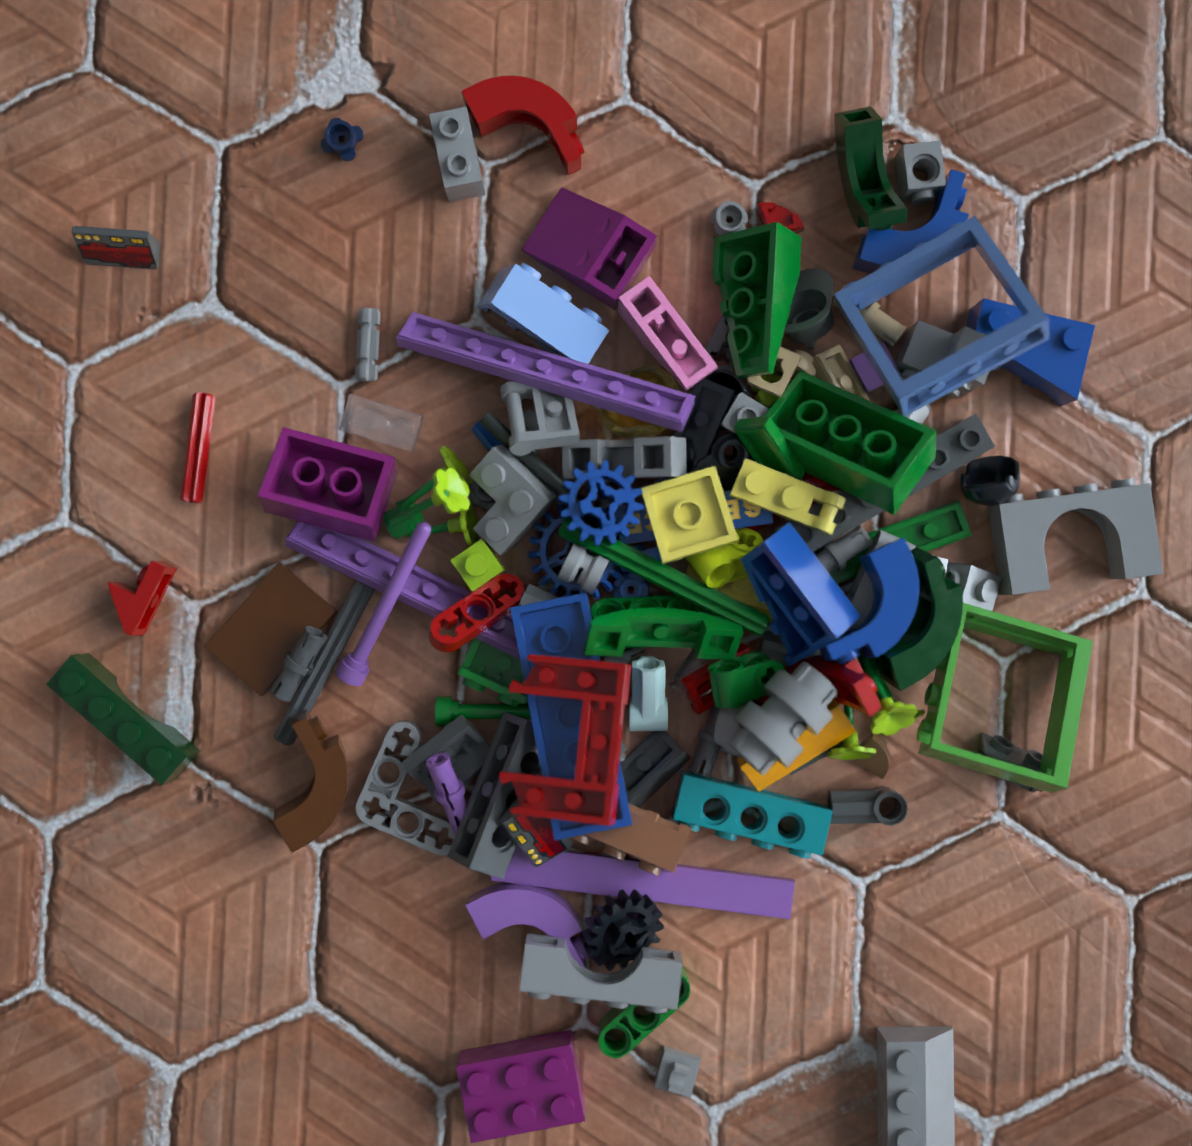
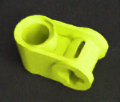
M737 528L735 530L738 542L686 557V559L705 584L712 589L739 579L749 578L741 558L763 542V538L759 533L748 528Z

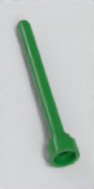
M436 696V727H444L460 715H463L466 719H502L504 712L523 719H531L529 704H519L518 708L508 704H460L459 700H452V696Z

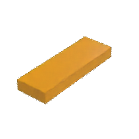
M835 699L826 706L833 718L816 736L805 730L796 740L802 746L803 751L788 768L776 761L763 776L742 757L737 759L740 768L759 792L857 732Z

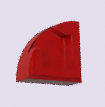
M773 202L757 204L756 210L761 225L778 222L794 233L804 230L801 219L794 212L792 213L790 210Z

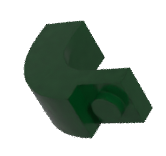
M871 106L834 113L836 151L841 181L850 213L857 227L867 226L869 230H887L892 228L894 224L907 222V207L892 189L885 168L882 118Z
M918 547L910 550L915 560L919 577V597L916 612L901 639L885 653L875 658L880 677L899 691L925 678L942 662L957 637L963 614L961 585L944 577L946 574L945 567L937 556Z

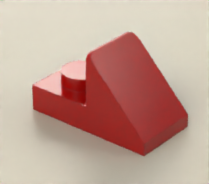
M151 561L150 565L144 566L138 575L136 583L139 587L137 590L122 582H108L124 633L130 636L145 635L177 570L176 567L162 561Z

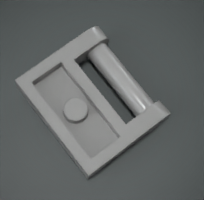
M514 381L507 382L501 386V399L507 406L511 430L509 447L513 455L524 456L536 449L580 444V434L573 399ZM526 398H532L538 429L535 431L526 432L521 403Z

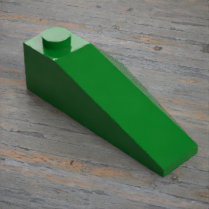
M778 222L714 237L712 275L714 284L718 285L722 302L719 305L721 314L725 315L730 331L727 335L735 374L738 378L773 374L800 275L802 237Z

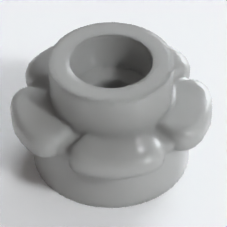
M733 201L723 202L719 208L714 209L711 215V222L715 225L714 231L719 236L745 230V223L748 221L746 210L739 203ZM731 217L733 222L727 223L726 218Z

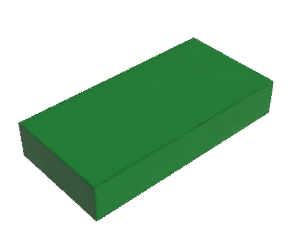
M770 416L738 419L733 430L756 463L798 480L802 479L806 469Z

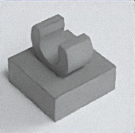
M663 1046L654 1078V1088L691 1098L701 1063L700 1056Z

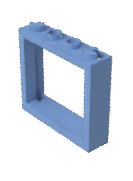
M976 216L963 223L954 224L945 233L928 242L918 244L911 252L893 262L890 261L882 264L875 272L858 281L848 283L841 291L834 294L841 316L903 416L913 413L1049 339L1048 317ZM975 247L1023 316L902 381L859 311Z

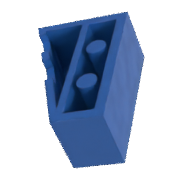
M983 298L970 308L966 327L988 335L1023 315L1016 306ZM1046 314L1049 319V339L998 367L1000 369H1007L1023 379L1021 382L1031 388L1039 389L1050 396L1053 402L1063 406L1078 400L1095 325Z

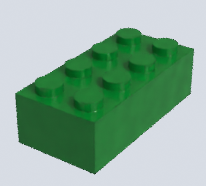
M801 370L787 386L783 395L776 400L765 414V416L772 418L806 469V473L895 515L936 458V430Z

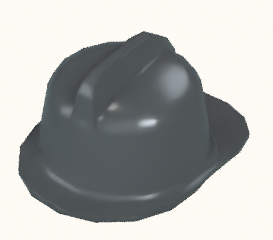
M812 268L800 271L784 333L793 342L805 344L810 350L815 349L816 341L825 336L831 330L834 323L832 311L834 283L832 276L826 270Z

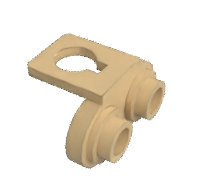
M780 347L773 371L782 376L780 381L768 383L760 375L748 377L747 383L771 395L781 397L789 381L793 380L800 370L815 376L816 370L812 364L814 359L810 354L802 350L791 352Z

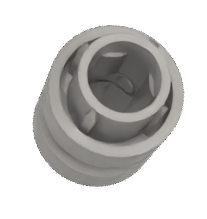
M802 662L791 675L779 669L763 686V689L770 698L761 707L750 701L734 718V721L741 727V730L728 744L763 776L776 761L788 768L803 751L802 746L796 741L805 730L817 736L833 718L826 706L834 699L838 691L822 674L806 662Z

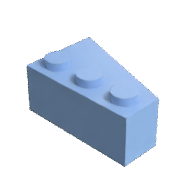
M522 263L520 266L513 264L500 269L477 307L486 313L488 309H491L507 320L506 325L515 331L517 329L521 330L546 351L588 364L609 332L606 327L600 324L603 319L586 307L580 310L570 302L572 299L571 295L558 286L553 285L550 288L539 280L541 274L525 263Z

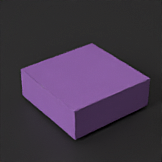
M880 343L883 351L900 376L901 373L885 343ZM864 352L849 360L866 394L884 385Z

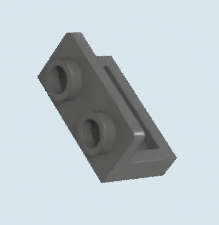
M460 715L454 721L446 724L442 731L427 743L416 748L412 755L402 762V765L410 776L427 788L433 800L440 805L441 803L436 800L434 795L436 787L426 767L427 759L437 753H448L457 779L461 780L465 786L480 774L491 746L482 732L463 715Z

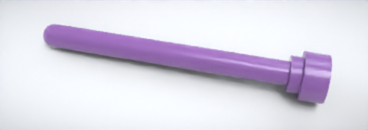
M420 522L415 527L354 652L341 659L335 673L343 682L353 686L363 685L370 671L367 658L431 533V526L427 522Z

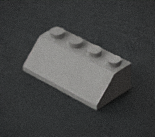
M952 1026L876 1027L878 1146H955Z

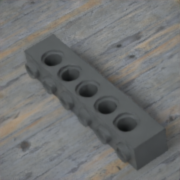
M977 414L960 421L936 435V458L908 497L995 447ZM840 490L836 494L845 497L846 502L843 509L838 510L833 521L836 526L832 536L790 520L771 531L774 534L790 522L813 552L885 510ZM818 503L809 508L808 513L819 516L823 504Z

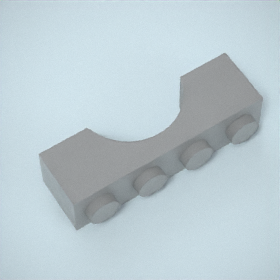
M527 933L520 991L528 992V996L536 999H548L551 995L566 996L568 1001L578 1004L589 1003L591 999L605 1001L607 1006L613 1008H627L629 1004L644 1006V1009L650 1012L665 1013L667 1009L677 1010L683 961L680 951L642 947L636 958L627 967L613 973H597L584 968L574 959L568 948L566 938Z

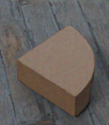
M871 733L860 746L875 748L876 755H872V758L855 759V761L883 779L891 763L890 753L886 747L887 741L881 734Z

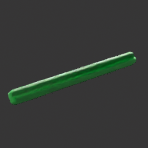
M570 518L564 519L558 532L560 537L723 619L741 625L744 630L756 636H762L769 625V617L714 588H709L706 584L663 564L617 539L615 544L609 545L606 537H603L598 547L593 545V537L588 536L583 542L578 541L581 531L576 528L574 531L568 532L566 529L572 521Z

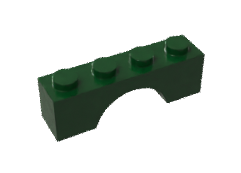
M90 653L71 655L46 683L48 687L160 785L176 780L201 752L173 726L159 722L131 702L119 688L117 677Z

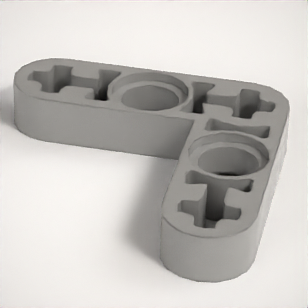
M409 720L399 721L390 727L357 800V816L365 824L431 853L441 856L447 855L453 842L446 841L443 846L437 844L438 837L428 832L425 835V840L420 838L419 835L425 828L427 819L433 821L429 829L440 832L443 827L449 829L448 836L454 840L455 835L448 818L398 797L408 773L402 765L404 760L398 755L386 754L388 748L392 752L396 750L400 739L395 736V732H402L405 728L411 730L409 736L414 739L413 744L407 743L400 755L409 757L421 745L422 731L416 723ZM393 762L398 766L400 774L395 782H385L380 777L379 769L382 763ZM376 797L380 799L379 806L387 811L392 809L393 804L397 805L398 809L392 815L390 824L384 822L389 816L388 814L380 811L374 816L368 814L370 808L365 805V801L371 802ZM409 811L416 814L419 826L415 831L407 832L401 829L398 823L401 813Z

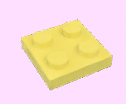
M715 466L640 488L643 492L642 497L663 564L738 542L736 530Z

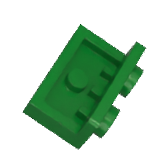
M474 638L466 658L457 672L458 675L465 677L462 683L480 692H483L485 687L499 693L498 700L510 706L518 708L520 702L527 705V694L509 692V686L513 680L521 684L524 683L520 659Z

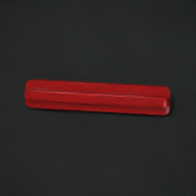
M197 392L192 397L180 499L188 503H201L203 501L215 407V396L208 393Z

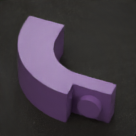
M502 882L491 885L469 896L466 907L483 939L512 925H531L541 929L548 936L566 938L568 948L574 959L587 969L586 959L590 956L583 946L585 942L581 936L574 937L575 934L583 931V920L575 908L557 892L549 888Z

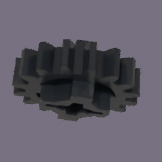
M635 889L629 896L624 890H620L617 899L614 900L609 895L605 896L606 904L603 907L595 904L593 909L596 915L594 917H586L584 920L589 929L581 932L582 937L586 941L583 946L596 965L600 967L604 964L608 971H612L616 964L621 969L627 967L628 962L636 958L642 947L649 948L651 943H659L661 940L655 932L664 929V925L659 920L663 916L647 894L642 896Z

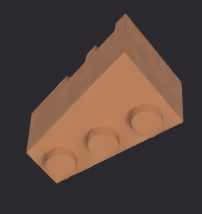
M629 804L632 825L569 837L587 846L591 839L605 845L603 853L624 861L626 855L640 860L638 868L659 876L661 870L670 873L675 872L692 828L682 823L680 825L659 817V814L655 812L645 811Z

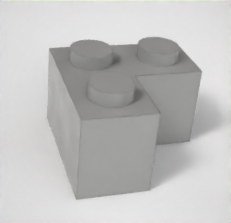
M918 320L909 328L895 364L902 373L901 377L907 379L987 335L966 326L952 334ZM989 372L944 396L958 398V396L962 397L984 385Z
M503 444L492 447L469 474L496 501L473 530L499 555L514 548L559 498L549 486Z

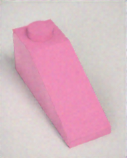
M650 276L618 297L619 315L641 344L686 391L718 368Z

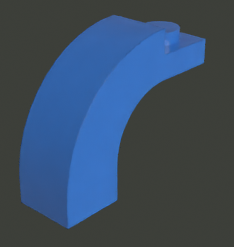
M951 169L945 176L946 186L937 195L930 219L923 227L912 231H897L893 229L869 230L867 228L863 233L852 268L871 274L882 264L890 261L893 262L911 252L918 244L928 242L945 233L954 224L966 221L969 214L959 211L967 192V188L962 187L966 173Z
M904 537L859 557L873 588V604L870 613L857 628L841 635L836 640L819 649L824 661H834L837 659L839 664H843L861 655L858 650L860 647L866 658H876L893 647L907 631L918 604L919 577L915 560Z

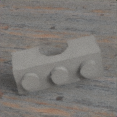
M668 436L626 440H580L578 445L562 446L563 479H574L572 472L576 468L585 474L586 464L591 461L596 470L600 469L604 460L608 461L609 470L611 471L622 465L623 472L621 476L623 478L634 475L636 478L683 476L687 474L686 438Z

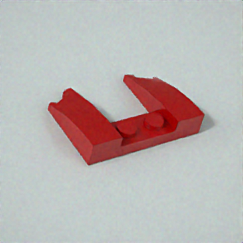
M529 654L527 659L535 663V666L523 684L513 680L509 686V692L583 700L575 779L500 771L499 779L501 785L512 782L520 803L519 806L510 809L511 814L605 826L614 825L616 823L619 794L617 777L625 704L628 705L632 665Z

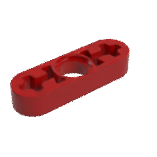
M500 574L437 615L432 620L430 626L429 641L431 645L441 652H453L511 613L510 608L519 606L523 597L524 585L522 581L512 574ZM500 589L505 592L513 591L512 598L506 594L497 600L495 606L493 601L498 598ZM479 605L487 611L488 616L482 620H475L467 614L466 610L470 606ZM458 618L461 623L459 626H457ZM457 626L453 638L448 634L440 635L441 627L448 631Z

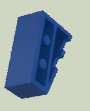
M790 522L741 558L759 602H766L773 618V622L769 624L774 635L780 634L787 650L784 659L788 667L839 638L861 617Z

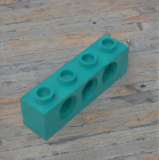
M681 770L671 811L673 820H677L678 825L682 823L691 827V831L699 832L702 826L714 829V835L724 839L736 841L739 835L751 838V844L757 847L773 850L774 844L788 847L789 854L810 859L811 853L823 856L833 810L824 804L767 790L759 792L755 787L714 777L707 778L701 776V774ZM711 798H719L723 801L721 812L714 816L705 814L703 812L705 802ZM748 807H756L759 809L758 820L750 825L743 824L740 820L743 810ZM783 817H795L796 824L791 832H778V823Z

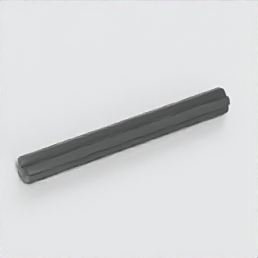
M357 580L355 581L327 634L326 642H324L313 661L314 668L312 672L304 677L274 734V739L288 746L295 742L298 735L292 727L293 716L305 709L310 714L375 591L374 588Z

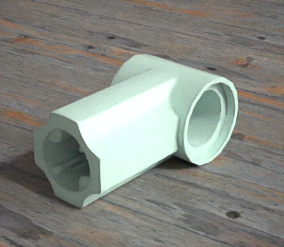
M641 656L638 660L632 661V698H629L630 731H668L664 660H659L654 656Z

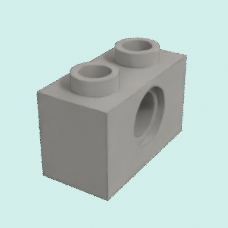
M467 106L429 114L444 189L449 202L486 195Z

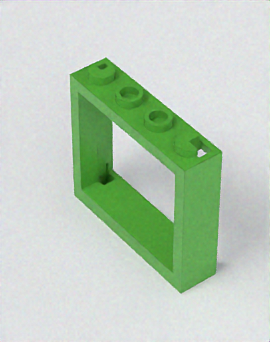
M963 603L962 620L957 637L948 654L935 668L934 681L928 685L925 693L924 704L928 705L926 719L920 722L917 731V741L921 742L918 754L1049 793L1067 789L1093 641ZM963 627L1060 656L1039 772L940 743Z

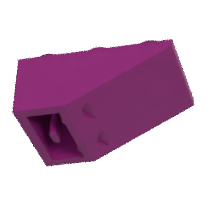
M561 187L521 251L616 311L618 297L630 289L655 250L657 235L629 217Z

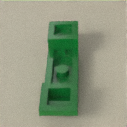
M653 607L626 609L604 614L590 620L583 651L584 655L623 656L625 646L694 648L697 659L733 660L744 630L741 625L732 621L691 610Z

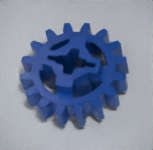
M604 460L600 469L596 470L591 461L586 464L585 474L577 468L573 470L572 475L576 481L575 483L567 480L564 481L562 487L569 494L559 496L558 502L567 505V509L563 510L559 516L560 518H570L572 521L566 529L568 532L574 531L576 528L581 531L578 541L583 542L588 536L593 537V545L598 547L602 538L606 537L609 545H613L616 543V533L623 538L630 535L626 527L627 524L635 527L639 524L640 521L633 513L644 509V505L635 502V498L643 492L642 489L632 490L630 484L636 478L634 475L627 478L621 476L623 472L622 465L611 471L609 470L608 461ZM604 479L612 481L620 489L614 490L605 485ZM586 482L588 492L586 498L575 503L578 489ZM597 495L600 496L601 500L608 499L610 503L605 508V513H602L600 507L593 508L592 506ZM626 504L625 514L616 525L614 514L618 507ZM588 517L597 522L598 529L588 526L581 518Z

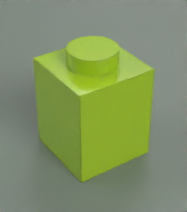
M480 539L450 560L472 592L507 571L484 539Z

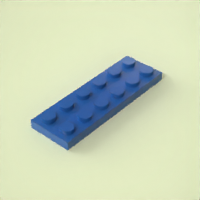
M587 593L510 608L524 682L535 666V663L527 659L529 654L600 661L599 656L584 655L583 651L590 620H592ZM527 694L542 775L575 779L583 700ZM620 758L617 777L619 794L616 823L611 826L551 819L554 840L632 825Z

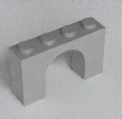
M1135 478L1110 482L1111 489L1098 490L1097 483L1075 486L1073 487L1074 494L1062 496L1060 489H1051L1036 492L1037 499L1026 501L1023 500V494H1016L1005 503L988 507L997 574L1002 577L999 586L1000 595H1016L1050 590L1044 549L1045 537L1054 520L1067 511H1074L1088 516L1100 528L1105 539L1111 580L1164 574L1150 483L1135 485Z

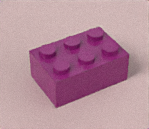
M283 427L258 498L266 513L375 542L397 477L395 458Z
M572 1029L461 1050L456 1067L470 1143L585 1122V1098Z

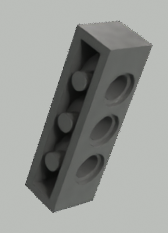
M506 712L502 716L447 855L448 858L468 869L502 879L517 844L500 824L499 820L517 799V795L512 782L501 785L499 773L500 771L542 775L532 722Z

